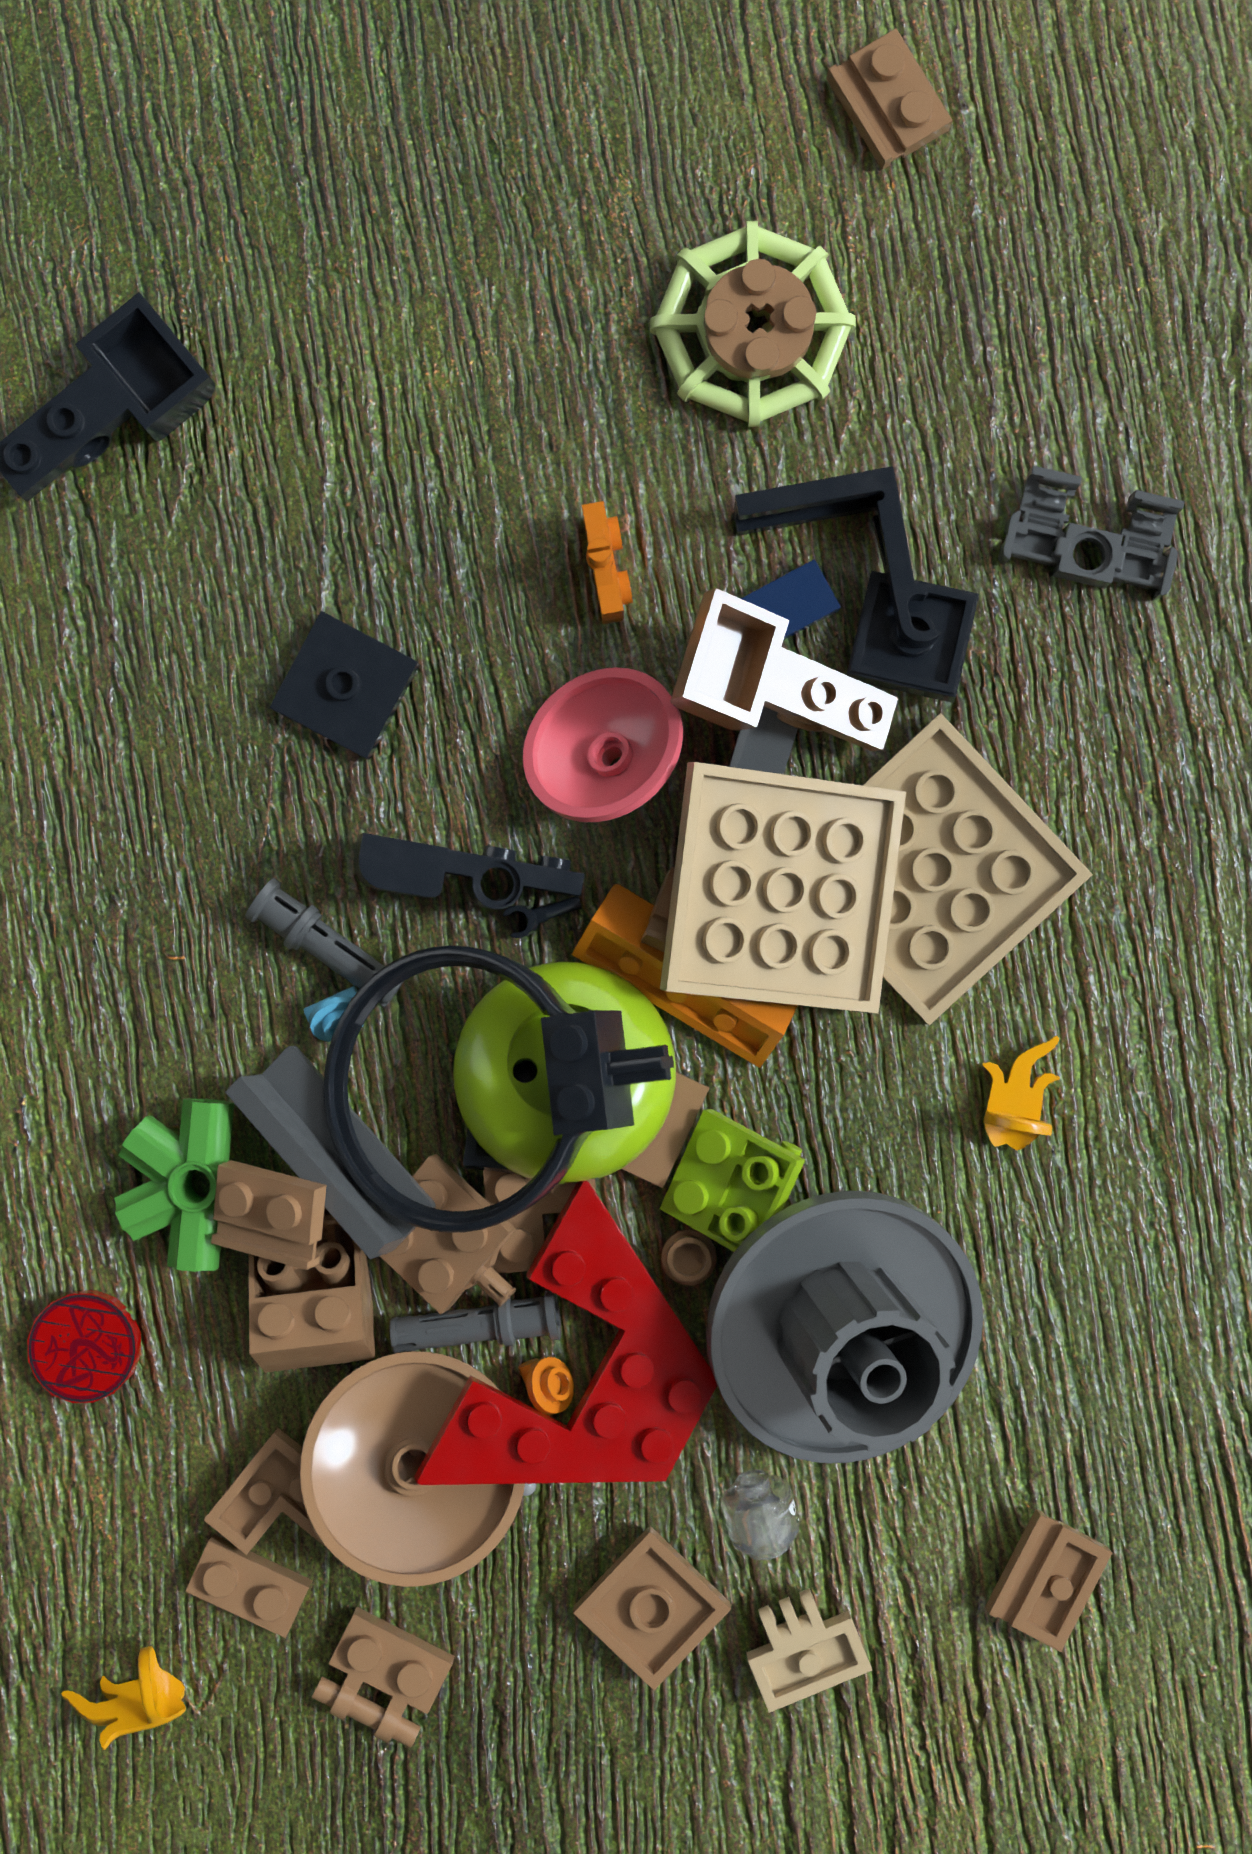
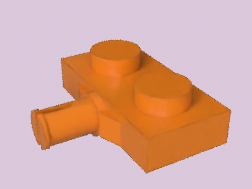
M604 501L582 505V513L588 542L586 561L593 570L602 623L609 624L624 621L623 605L633 603L627 570L617 572L613 551L623 549L617 516L607 518Z

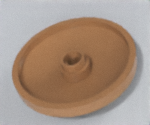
M412 1351L384 1356L361 1366L340 1381L325 1397L315 1412L307 1429L300 1456L299 1477L303 1504L308 1519L322 1543L338 1560L358 1574L377 1582L402 1587H418L443 1582L461 1575L487 1557L499 1544L513 1523L521 1504L525 1484L420 1485L416 1483L414 1477L469 1376L471 1375L498 1389L491 1380L469 1364L453 1357L431 1352Z

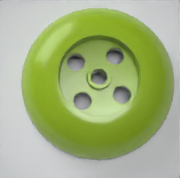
M552 962L530 967L529 969L547 981L576 1012L594 1010L621 1011L626 1049L668 1045V1054L673 1056L674 1068H670V1080L630 1085L634 1126L599 1130L591 1133L581 1146L574 1163L558 1184L605 1177L622 1169L645 1151L661 1130L668 1116L676 1085L675 1052L670 1034L661 1015L651 1001L633 984L611 971L579 962ZM503 980L480 1000L462 1028L454 1056V1089L462 1118L477 1143L501 1165L521 1176L532 1179L549 1157L557 1139L562 1137V1135H554L541 1025V1018L549 1016L543 1015L536 1004L523 991L511 982ZM523 1060L533 1062L538 1069L536 1078L528 1083L517 1081L513 1075L515 1065L522 1063Z

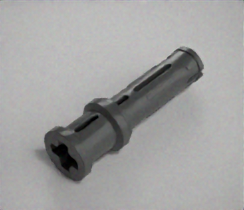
M272 878L253 900L245 914L246 919L251 922L259 920L284 938V946L289 949L293 948L296 951L300 948L304 949L359 989L375 973L385 967L360 947L321 921L323 915L319 913L320 910L314 905L304 906L281 889L280 881ZM403 982L389 991L379 1001L383 1008L390 1003Z
M546 1290L544 1296L517 1300L509 1298L501 1307L494 1301L493 1305L478 1308L450 1310L443 1314L435 1312L417 1316L392 1317L390 1321V1338L395 1354L418 1349L439 1348L497 1340L499 1344H504L507 1347L514 1346L517 1339L549 1336L553 1341L560 1340L562 1334L557 1294L550 1290Z

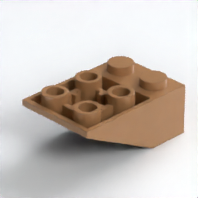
M324 1208L322 1240L317 1241L316 1255L320 1256L318 1265L305 1270L248 1254L249 1354L265 1373L375 1359L373 1301L367 1255L326 1208Z

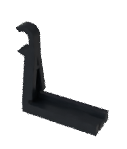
M893 466L735 495L733 516L737 536L877 511L878 515L872 517V523L889 587L899 636L907 645L915 648L928 647L938 640L941 632L934 627L927 631H919L912 625L908 604L912 601L923 602L928 596L931 586L921 583L915 584Z

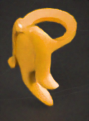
M1054 1036L1050 1040L1036 1045L1018 1056L1013 1062L1006 1082L1003 1072L997 1064L982 1062V1066L990 1073L992 1078L983 1123L993 1146L1007 1144L1018 1151L1033 1142L1040 1134L1051 1136L1052 1125L1040 1121L1043 1093L1050 1083L1059 1080L1060 1077L1052 1073H1044L1035 1078L1030 1087V1076L1033 1064L1048 1054L1058 1044V1036Z
M153 1646L140 1649L138 1656L139 1679L122 1684H114L105 1676H102L100 1687L102 1694L108 1701L93 1703L73 1691L66 1690L61 1693L62 1698L69 1702L81 1718L96 1726H106L101 1732L99 1739L102 1750H106L113 1740L122 1735L161 1726L178 1718L186 1711V1706L182 1701L185 1694L184 1684L159 1667Z

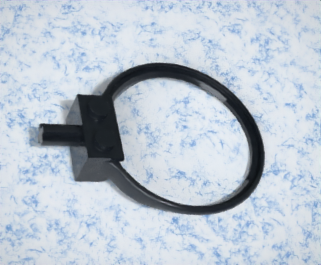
M452 945L437 946L415 951L386 965L375 973L350 1000L334 1030L327 1053L324 1072V1105L328 1127L337 1153L349 1175L369 1199L387 1213L413 1226L437 1232L465 1233L501 1224L535 1205L563 1179L574 1163L581 1146L594 1131L634 1126L630 1085L670 1080V1068H674L673 1056L668 1054V1045L626 1049L622 1012L619 1010L576 1012L547 981L521 963L483 949ZM440 967H472L498 975L523 991L536 1004L543 1015L549 1016L541 1018L553 1133L554 1135H562V1137L557 1139L541 1169L519 1191L494 1205L469 1211H448L425 1206L401 1194L387 1183L368 1160L359 1143L353 1127L348 1103V1073L351 1055L359 1032L371 1011L389 991L401 982L424 971Z

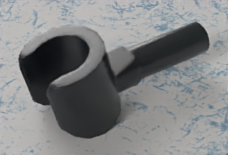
M574 896L534 909L528 905L511 906L503 913V917L516 914L519 911L526 915L528 918L526 929L509 935L513 938H523L534 934L540 923L581 909L582 906L579 897Z

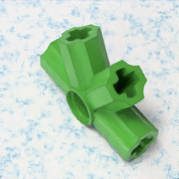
M183 1099L180 1135H177L150 1115L146 1116L132 1129L121 1145L122 1149L118 1156L151 1179V1181L114 1198L116 1203L115 1214L121 1228L130 1235L133 1241H136L171 1225L167 1266L173 1267L176 1270L197 1272L215 1271L219 1268L221 1246L211 1243L212 1235L217 1233L218 1220L213 1219L218 1165L229 1161L234 1102L217 1099ZM196 1170L202 1171L210 1181V1191L206 1198L199 1196L192 1187V1177Z

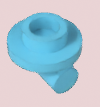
M355 986L304 1008L305 1016L315 1037L331 1042L342 1013L358 991Z

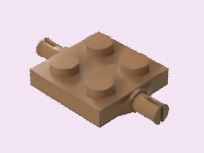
M437 1154L429 1156L412 1176L435 1202L436 1209L469 1211L490 1206L477 1191ZM508 1220L486 1229L465 1233H445L416 1227L394 1251L380 1256L440 1314L448 1311L465 1290L475 1285H478L499 1307L516 1291L515 1287H512L492 1268L496 1262L499 1249L516 1230Z

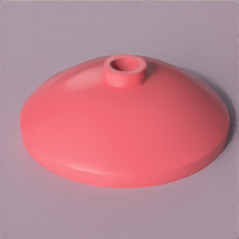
M617 667L585 673L560 687L538 710L525 738L523 767L526 779L533 793L552 812L577 822H602L615 819L634 811L650 800L663 787L672 774L679 759L683 742L682 718L679 709L670 702L671 695L666 688L656 679L643 672ZM621 757L618 762L610 766L614 759Z

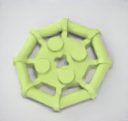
M746 221L745 227L694 249L683 248L675 256L677 265L657 315L650 319V332L657 336L678 384L679 390L677 395L684 402L691 399L746 421L748 427H759L761 421L815 398L822 401L830 393L828 385L850 332L856 329V317L848 312L826 261L828 253L821 246L814 249L758 226V221ZM743 252L746 253V263L759 259L758 252L796 266L791 273L802 282L810 278L824 312L816 313L813 331H824L826 334L813 366L811 367L802 358L790 370L800 381L761 398L760 382L770 378V375L763 377L752 376V379L733 375L720 366L711 355L705 337L704 317L707 299L711 290L725 274L735 268L745 266L746 263L718 275L709 267ZM693 281H699L706 288L697 313L680 314ZM752 310L755 317H766L768 322L762 326V329L767 333L773 329L769 323L771 315L767 311L757 312ZM681 332H696L707 357L696 370L679 334ZM717 370L724 373L731 380L745 381L748 384V398L709 383L706 380Z

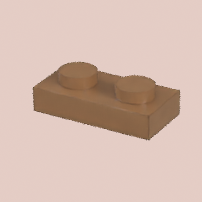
M213 1534L204 1549L185 1592L286 1638L313 1580L251 1551L246 1555L231 1542Z

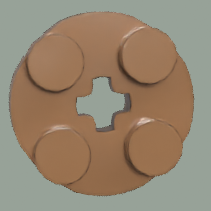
M754 259L746 263L745 266L731 270L716 283L707 299L704 328L707 346L711 355L725 370L742 378L752 379V376L763 377L767 375L773 378L787 373L802 360L812 340L817 311L809 291L793 273L780 266L772 265L765 259ZM752 310L757 312L767 311L771 315L769 323L773 329L767 333L764 329L759 328L752 333L746 328L750 321L747 313Z

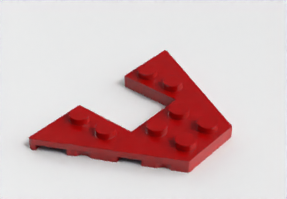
M587 1180L579 1181L575 1185L526 1276L529 1280L620 1328L567 1426L470 1375L414 1476L416 1483L420 1485L666 1481L717 1387L711 1368L591 1184Z

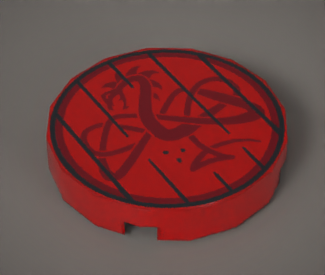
M98 1290L74 1291L51 1302L35 1318L27 1339L28 1362L36 1380L52 1396L71 1403H94L114 1394L134 1374L141 1356V1331L136 1320H133L130 1313L125 1310L127 1307L118 1298Z

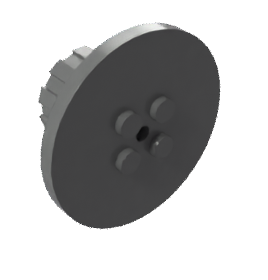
M840 1191L818 1195L783 1209L759 1225L741 1243L727 1262L716 1283L707 1316L706 1343L710 1368L717 1387L731 1412L754 1437L780 1453L811 1462L849 1463L870 1459L895 1450L910 1441H915L929 1431L931 1426L956 1400L972 1372L978 1355L983 1327L982 1299L975 1272L967 1256L952 1236L926 1212L896 1197L875 1192Z

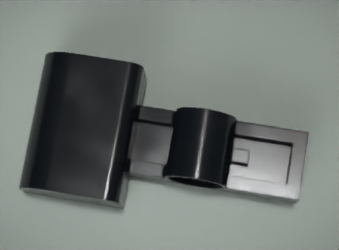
M140 292L75 344L92 366L0 441V473L26 502L37 495L69 467H83L99 458L111 444V433L133 415L155 441H160L201 409L212 397L216 387L213 380Z
M362 833L357 837L353 859L355 874L366 887L419 898L438 896L442 891L445 874L466 877V886L470 898L475 904L486 909L510 907L519 899L523 887L570 896H581L585 874L570 871L571 861L556 857L538 855L537 865L515 861L517 851L500 847L484 846L483 854L478 855L450 850L446 847ZM490 868L501 870L508 880L507 892L502 898L495 901L487 898L480 886L483 874Z

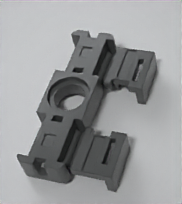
M1033 466L1027 474L1019 511L1013 513L1005 525L1004 534L1006 537L1004 543L1000 546L998 555L1001 564L1005 565L1010 560V557L1054 567L1053 577L1104 589L1112 584V581L1155 591L1153 600H1158L1169 592L1178 552L1173 547H1170L1164 553L1163 549L1170 546L1176 517L1183 510L1185 501L1135 490L1129 496L1126 511L1132 513L1129 528H1122L1120 534L1069 523L1062 532L1063 524L1068 523L1070 516L1063 514L1066 499L1074 497L1076 489L1081 484L1082 477L1038 466ZM1039 484H1042V485H1046V486H1050V487H1055V488L1063 489V490H1066V491H1065V492H1061V491H1057V490H1053V489H1048V488H1044V487H1038V486H1039ZM1136 507L1160 512L1163 515L1136 510ZM1021 513L1024 514L1022 522L1019 521ZM1090 542L1099 548L1101 563L1097 569L1084 570L1075 563L1073 550L1076 544Z

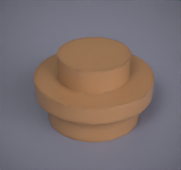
M683 1229L673 1233L664 1243L661 1253L664 1271L673 1281L682 1285H696L705 1281L712 1274L717 1260L716 1250L710 1238L694 1229Z

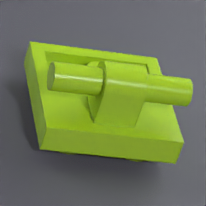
M704 1109L660 1209L735 1252L759 1225L784 1209L805 1162V1159L800 1157L802 1149L786 1141H782L781 1145H778L713 1109Z

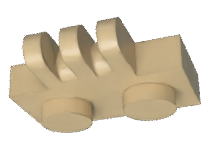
M810 1588L799 1592L801 1604L807 1612L797 1617L789 1597L779 1600L786 1620L782 1624H776L775 1615L769 1605L758 1609L771 1643L746 1653L769 1713L872 1671L871 1664L849 1610L823 1621Z

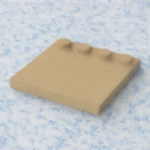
M941 713L863 784V786L906 792L883 978L929 1026L1093 875Z
M688 762L660 989L677 993L878 1013L906 792Z

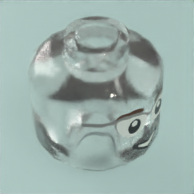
M749 1470L740 1474L736 1478L735 1483L731 1484L724 1492L721 1508L729 1539L735 1549L756 1560H770L781 1556L789 1549L790 1544L799 1533L800 1521L792 1490L786 1480L773 1474H767L763 1470Z

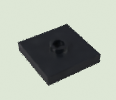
M871 570L846 675L866 684L954 703L979 594L914 580L915 584L921 583L931 586V590L923 602L912 601L908 604L913 627L919 631H927L934 627L941 632L938 640L932 645L924 648H915L907 645L899 636L885 573Z
M321 611L270 708L357 755L370 760L420 664L409 656Z

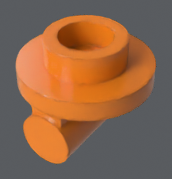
M555 1357L534 1358L518 1366L526 1385L529 1399L536 1410L551 1416L568 1408L574 1394V1382L569 1368L563 1361Z

